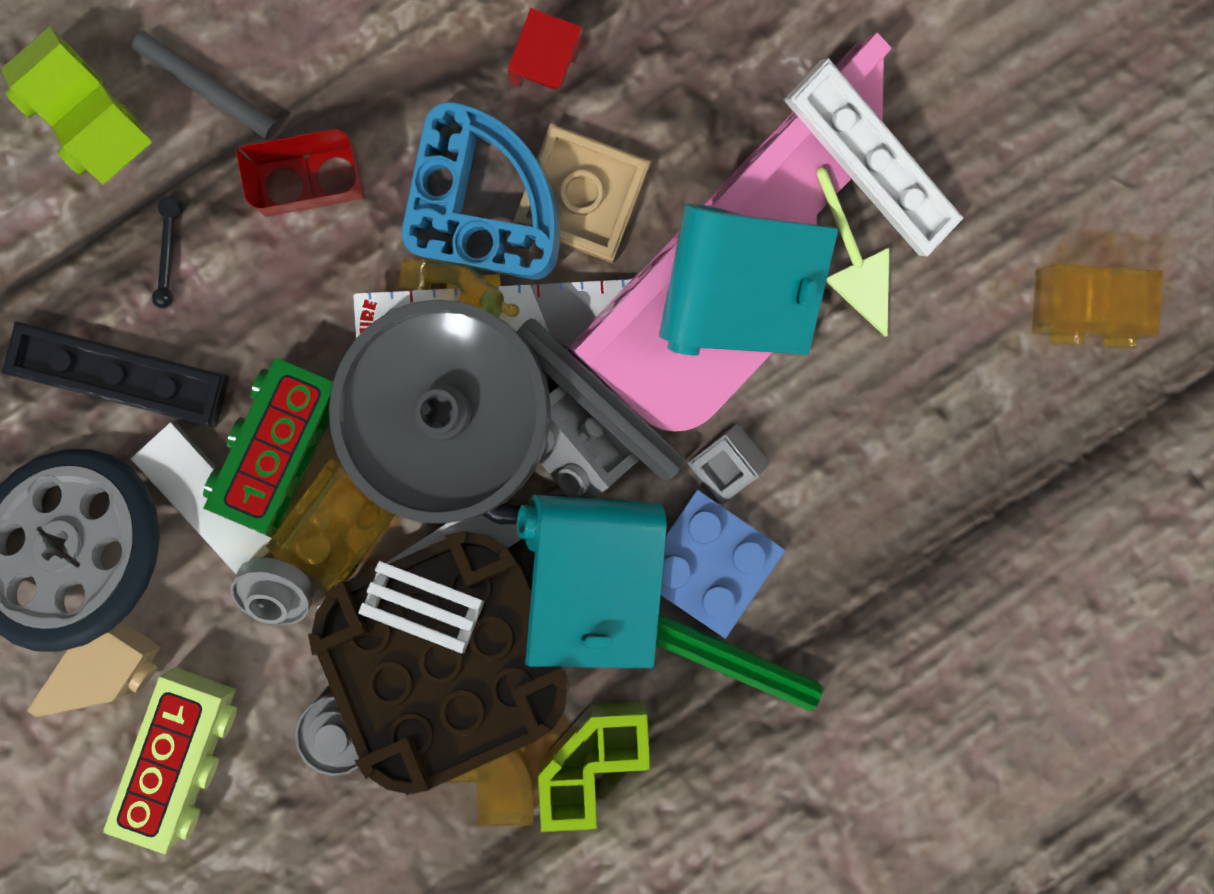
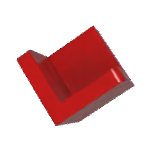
M530 8L508 67L510 83L521 87L524 79L553 90H559L563 84L570 62L575 63L582 46V27Z

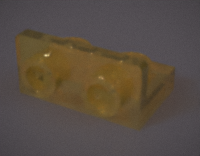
M330 458L266 547L274 557L315 576L323 587L329 591L340 582H347L356 572L359 564L381 534L387 530L395 514L388 512L366 497L347 475L342 464Z

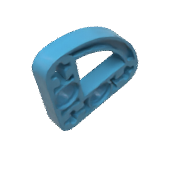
M453 102L441 103L427 114L424 122L402 226V239L405 247L411 253L427 261L522 279L539 280L546 277L554 269L558 260L560 218L556 197L549 178L538 159L506 125L475 108ZM453 118H455V121L462 127V131L460 134H452L448 144L447 138L440 133L442 126H450ZM477 138L490 143L500 150L516 168L529 197L533 227L462 214ZM447 149L457 157V160L454 162L441 155L434 156V153L439 151L445 155ZM438 169L450 170L453 176L451 189L442 196H432L427 188L430 175ZM432 222V227L443 234L453 236V246L445 241L433 239L429 240L426 248V243L418 239V234L420 230H428ZM478 230H487L493 238L491 251L485 257L479 259L471 258L467 252L468 238ZM510 234L507 242L517 248L528 249L532 244V240H535L536 246L544 251L542 259H533L530 267H527V262L520 256L505 253V235ZM503 257H504V258H505V263H504V264H500L501 261L503 260Z

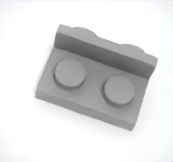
M559 386L549 394L551 402L550 428L546 446L539 462L568 497L596 498L640 459Z

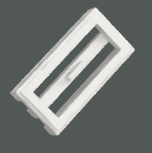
M379 561L375 570L377 574L374 581L370 582L367 590L368 596L365 603L361 604L358 613L459 653H465L484 601ZM391 577L467 606L469 609L466 617L464 618L386 588L387 581ZM383 598L458 627L460 632L458 637L454 638L379 609L377 606L380 599Z

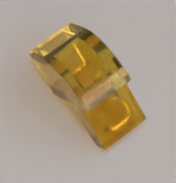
M524 747L445 782H477L478 826L533 825L535 815V776L533 764Z

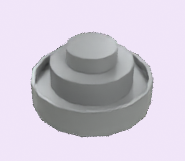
M256 558L243 563L237 571L231 584V597L238 608L260 622L274 625H290L303 620L309 612L314 599V586L307 575L286 559Z
M333 694L325 695L312 702L300 716L295 731L296 747L303 761L316 772L330 776L345 775L356 770L358 766L354 760L359 758Z

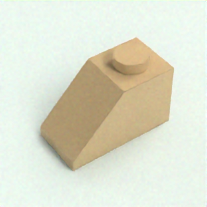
M121 621L111 631L92 642L67 650L27 712L35 717L113 702L132 691L137 694L154 675L157 666L152 663V660L161 646Z

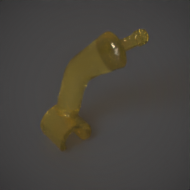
M405 258L402 261L398 288L430 290L431 283L450 284L458 287L473 306L481 308L496 317H499L501 313L509 317H516L519 314L520 309L516 304L504 303L503 293L469 266L464 264H433Z

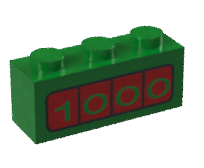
M276 357L269 370L263 368L253 383L250 396L255 400L246 419L239 417L229 433L227 447L231 448L223 467L214 468L206 481L203 497L208 499L203 509L275 539L330 422L329 404L333 381Z

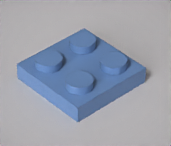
M696 489L666 532L661 595L726 639L786 550Z

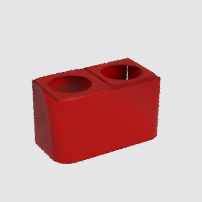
M330 129L240 146V149L250 159L235 149L245 199L265 217L365 199L355 145L340 130ZM311 154L308 156L306 162V160L303 158V155ZM342 158L352 165L355 171V181L352 188L347 192L332 195L325 192L319 185V168L328 159ZM278 168L293 169L300 175L303 182V190L300 197L295 202L286 204L273 202L267 195L265 187L268 176Z

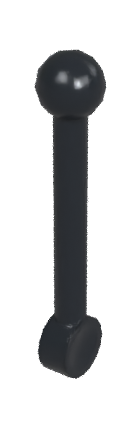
M165 197L158 203V211L164 218L158 289L153 292L151 298L153 304L160 309L168 308L174 300L173 294L169 290L174 221L181 215L182 206L172 197Z

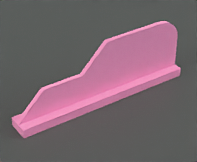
M877 32L858 41L835 66L883 122L884 57L892 48ZM791 111L703 205L734 211L745 216L817 225V214L828 204L816 174L817 170L821 167L827 170L836 194L850 181L851 177L799 117ZM680 229L567 347L575 357L592 370L648 424L667 431H685L705 423L773 353L701 348L699 355L690 356L667 349L668 341L659 337V330Z

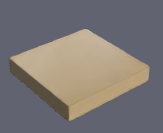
M550 123L537 159L545 170L556 197L560 218V244L613 264L651 161ZM525 189L513 223L533 227L531 205Z

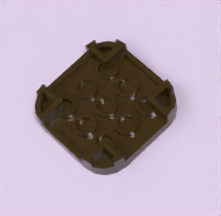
M467 531L445 535L446 539L389 564L484 601L465 653H459L359 614L361 604L365 603L368 596L367 590L370 582L374 581L377 574L375 570L349 582L342 581L325 593L326 598L316 611L312 633L308 634L311 654L317 655L358 755L359 759L354 760L366 779L370 778L386 790L405 793L406 796L428 791L534 743L555 728L566 710L570 687L565 667L527 666L525 664L532 589L522 566L511 550L488 535ZM389 577L385 586L464 618L469 609L467 606ZM383 598L380 599L377 606L379 609L457 638L460 628Z

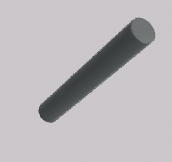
M140 31L135 36L132 42V49L264 139L268 140L274 135L278 128V122L147 32Z

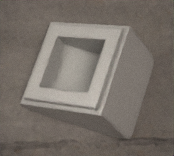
M735 424L687 464L717 501L722 504L760 477L769 466V461L739 424Z

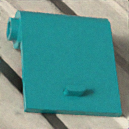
M685 203L659 337L668 341V350L690 356L699 355L701 348L809 355L838 228L745 216L718 207Z
M532 495L528 504L520 507L517 518L518 536L520 539H525L529 550L535 552L525 660L527 666L654 668L667 529L665 511L660 503ZM585 634H603V635H604V636H587V637H583Z

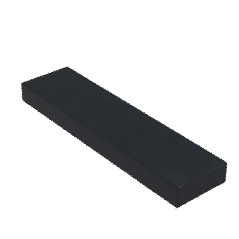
M17 321L14 323L2 374L209 427H217L229 380L228 375Z

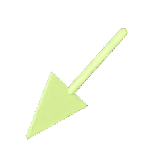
M821 167L817 170L816 174L853 264L827 277L826 282L882 335L888 336L889 248L862 259L829 174L825 168Z

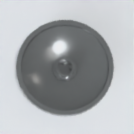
M427 300L411 303L388 312L369 325L355 339L344 355L334 378L329 404V421L334 447L343 468L353 483L366 497L388 512L402 518L425 523H450L478 517L492 511L515 495L527 482L541 459L546 446L551 420V402L545 374L539 360L524 338L514 328L495 315L476 306L450 300Z

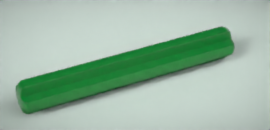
M659 614L657 646L808 711H814L819 704L823 693V687L819 682Z

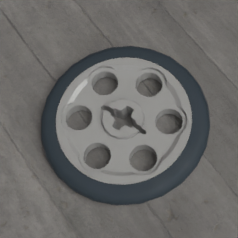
M64 449L33 459L16 469L0 484V635L10 643L37 652H61L84 646L111 631L134 609L146 591L155 569L160 531L157 510L149 490L130 466L111 454L93 449ZM59 486L62 492L59 505L53 511L45 513L42 508V500L45 493L50 488ZM107 492L110 499L109 508L102 517L93 520L89 513L90 503L99 493ZM22 527L25 532L24 545L17 553L9 555L6 549L7 539L14 530ZM49 535L65 539L64 545L68 549L67 553L78 562L60 557L62 551L58 547L59 543ZM118 541L121 544L122 556L113 568L105 570L101 563V554L108 544ZM33 577L36 581V593L29 603L21 606L17 600L18 587L26 578ZM81 584L85 590L84 602L77 611L68 613L64 601L66 594L70 588Z

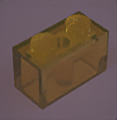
M1052 264L1035 272L1032 334L1050 335V344L1081 346L1084 345L1085 337L1103 339V348L1137 349L1138 340L1159 336L1163 271Z

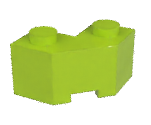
M51 26L1 68L9 86V89L5 92L6 96L27 117L31 118L37 113L52 127L61 144V147L57 150L58 155L80 176L88 171L104 185L152 143L136 117L126 106L120 104L102 84L104 81Z
M645 701L591 704L541 759L538 774L541 832L597 829L595 773L650 770L648 721Z

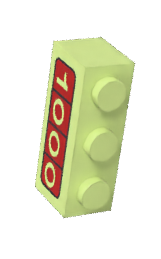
M177 667L159 676L103 833L164 855L181 839L187 841L190 838L201 811L199 808L194 807L200 788L207 789L218 766L219 758L212 756L218 738H225L237 713V707L231 705L236 688Z

